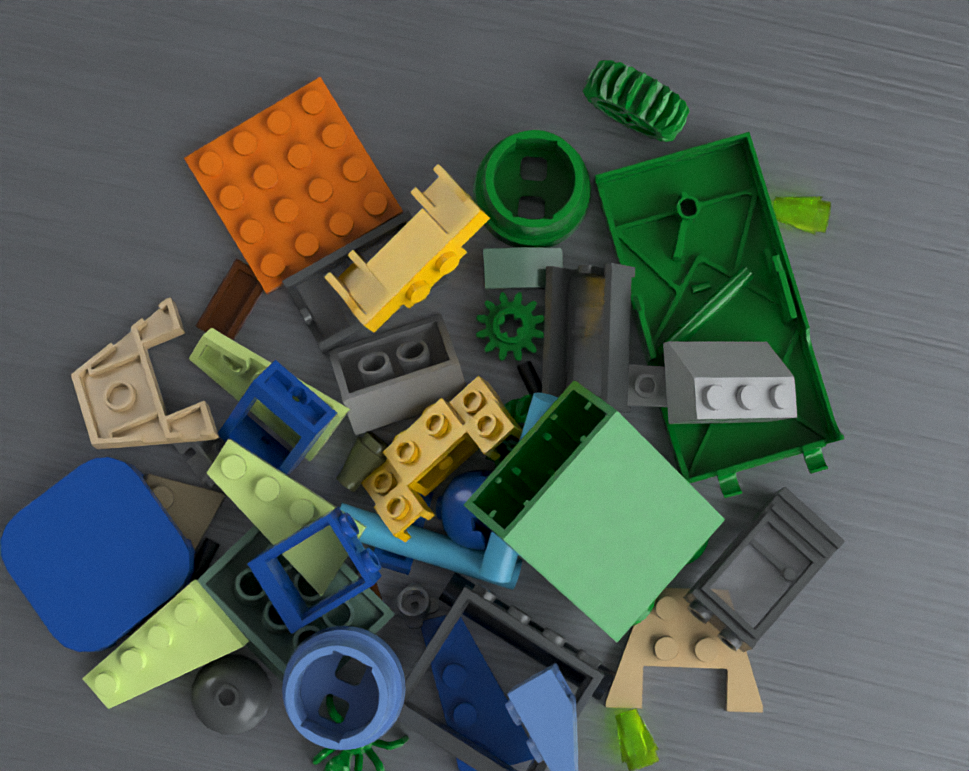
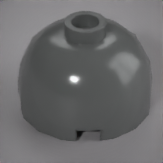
M226 654L205 664L198 671L192 684L191 703L196 716L208 729L222 735H239L253 729L266 717L272 703V685L266 672L257 661L242 654Z

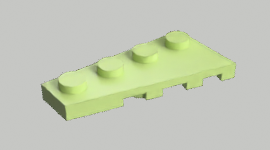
M210 328L201 337L188 358L238 401L243 397L251 383L271 364V362L213 328ZM301 381L337 412L336 416L305 456L308 461H311L319 453L350 409ZM292 396L295 401H299L297 397ZM257 399L250 411L294 448L301 439V436Z
M232 439L227 440L207 471L209 477L273 545L336 508V506ZM354 519L359 529L357 537L360 538L367 526ZM330 525L282 553L320 596L324 595L349 556Z
M195 579L82 679L103 704L110 709L245 646L249 640Z

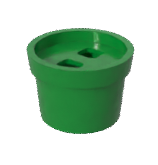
M527 130L504 138L487 152L475 174L473 199L490 218L484 226L501 242L515 248H550L568 239L584 221L591 202V181L581 156L564 139L547 131ZM523 158L545 159L547 161L546 178L543 181L522 179L520 172ZM522 197L542 198L545 201L544 218L526 219L519 217V199Z

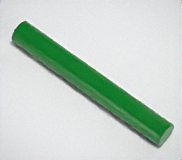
M745 266L741 267L664 342H687L754 278V275ZM662 343L657 348V350L664 357V348Z

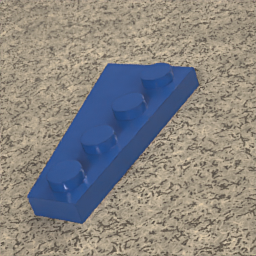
M446 615L423 621L421 631L426 647ZM460 616L431 662L447 726L510 766L534 759L526 743L529 740L521 724L517 726L511 718L505 705L508 700ZM456 758L459 771H477Z

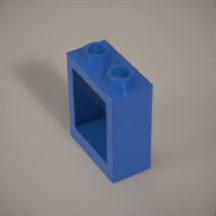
M274 360L251 383L219 430L218 435L225 442L228 439L234 440L289 476L301 463L337 412L277 360ZM292 396L297 397L299 401H295ZM257 399L301 436V439L291 452L247 415Z
M339 506L263 551L247 563L291 634L373 586L382 576L378 571L381 569V565L377 556L370 548L365 549L357 537L359 529L354 519L347 512L343 514ZM330 525L360 572L361 577L308 608L277 559V556Z

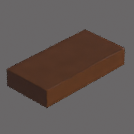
M237 258L235 259L195 327L205 333L210 328H213L235 341L264 292L263 287L249 265Z

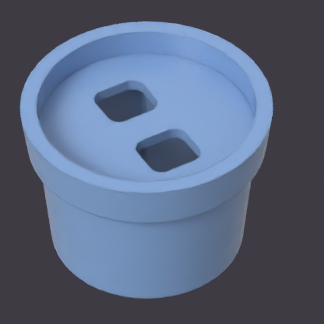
M353 626L329 627L305 639L291 655L284 671L282 683L284 706L295 728L309 741L333 750L360 748L375 742L386 734L401 713L406 691L402 665L391 647L372 632ZM343 656H349L366 665V671L360 684L353 685L336 676V669ZM332 694L349 703V709L343 722L336 723L319 714V708L325 695Z

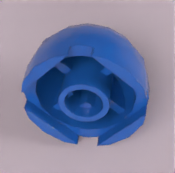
M471 470L454 477L445 488L443 496H439L437 499V518L442 520V526L448 537L462 547L486 551L491 530L472 514L464 504L494 470Z

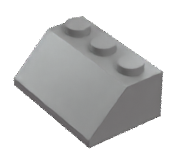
M442 314L328 351L344 406L350 409L347 414L355 435L422 414L428 406L436 403L441 398L450 402L466 387L464 376Z
M663 342L669 424L772 422L797 418L794 376L768 342Z

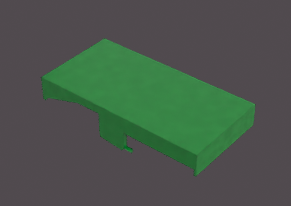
M750 132L595 175L593 183L617 264L635 267V277L631 278V313L647 366L665 367L664 357L657 348L741 267L745 266L754 275V278L687 342H768L795 379L797 418L772 422L669 424L668 407H659L678 472L689 483L717 476L724 498L742 494L736 472L803 453L810 474L828 469L821 448L826 447V444L843 440L844 435L840 432L834 418L815 357L808 319Z

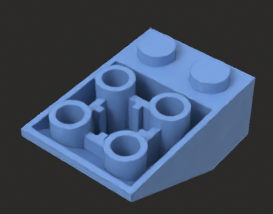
M554 663L512 687L507 693L509 700L505 705L517 726L524 723L530 734L529 740L526 743L538 763L545 761L550 771H579L576 698L557 664Z

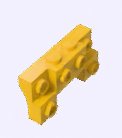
M439 164L433 168L439 177L423 193L416 187L410 192L425 209L422 208L369 262L352 250L348 257L353 263L339 277L331 272L324 277L345 301L357 319L374 333L402 305L410 309L415 303L424 300L428 296L431 287L458 266L460 259L467 253L462 246L490 219L460 184Z
M478 375L450 402L443 398L439 399L436 403L428 406L423 411L421 417L407 430L397 434L392 443L383 451L387 457L386 462L364 479L361 484L376 505L373 508L393 536L407 542L411 536L406 529L420 516L428 521L435 516L420 494L427 496L479 448L484 455L496 461L501 455L495 448L511 434L520 440L522 429L510 415L500 396L490 383Z

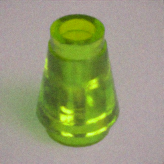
M775 196L773 209L776 219L780 223L816 235V232L826 233L832 202L822 200L823 196Z
M632 709L614 716L617 723L621 761L627 764L628 770L635 771L660 762L657 755L660 749L642 717L639 715L638 709Z

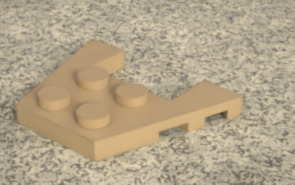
M171 297L162 301L158 305L160 309L145 321L141 318L130 327L131 332L115 345L112 343L108 344L71 374L91 444L97 450L208 441L219 438L210 407L205 401L170 415L167 414L147 350L185 334L176 303Z
M665 588L655 599L651 613L642 622L632 626L624 652L618 663L616 674L606 696L605 707L642 709L644 666L726 669L725 711L763 713V704L747 651L742 652L740 649L733 651L719 639L718 634L720 631L709 621L706 624L702 623L688 610L690 604L683 597L691 588ZM711 589L734 610L728 590Z

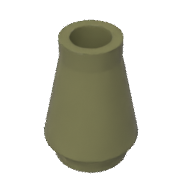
M367 431L363 437L358 436L336 479L344 487L355 492L364 479L386 462L387 457L383 451L389 445L370 431Z

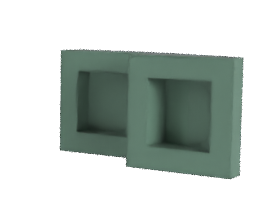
M562 248L483 249L485 290L546 289V266L563 268Z

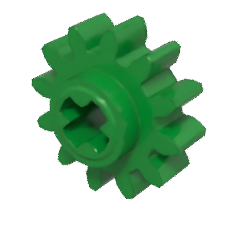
M500 292V304L495 306L493 302L486 300L485 308L490 314L488 316L477 315L476 321L486 325V329L478 331L476 338H488L490 342L485 346L484 352L487 354L495 348L499 349L500 362L506 359L508 352L513 353L514 359L517 362H521V350L525 348L529 353L535 354L537 350L531 340L533 338L537 340L544 339V333L536 330L535 325L542 324L545 316H533L531 312L536 308L537 302L531 301L527 306L522 305L521 292L515 295L513 302H508L506 294ZM513 317L514 323L520 322L522 327L517 329L515 337H508L507 332L501 333L499 328L504 326L505 318Z

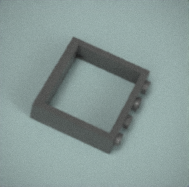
M476 583L475 587L472 588L466 584L405 680V699L397 720L477 771H518L408 701L467 605L471 603L585 675L584 680L574 694L577 718L603 679L604 671L598 668L601 661L587 651L580 649L578 654L563 646L566 639L548 627H545L544 631L541 632L530 625L529 622L532 617L519 608L511 605L506 610L495 603L497 595L486 587ZM534 758L526 771H545L547 764L545 761L538 763Z

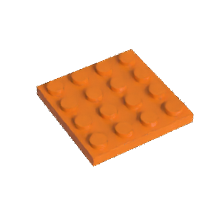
M318 77L184 157L187 165L267 295L284 285L282 281L403 214L402 208L321 77Z

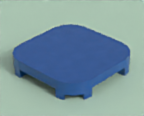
M112 457L94 458L78 466L16 513L5 526L0 540L1 558L15 583L52 636L64 647L77 652L105 651L117 645L116 642L166 605L188 586L195 570L194 554L197 553L191 540L185 538L142 477L144 474L133 464Z

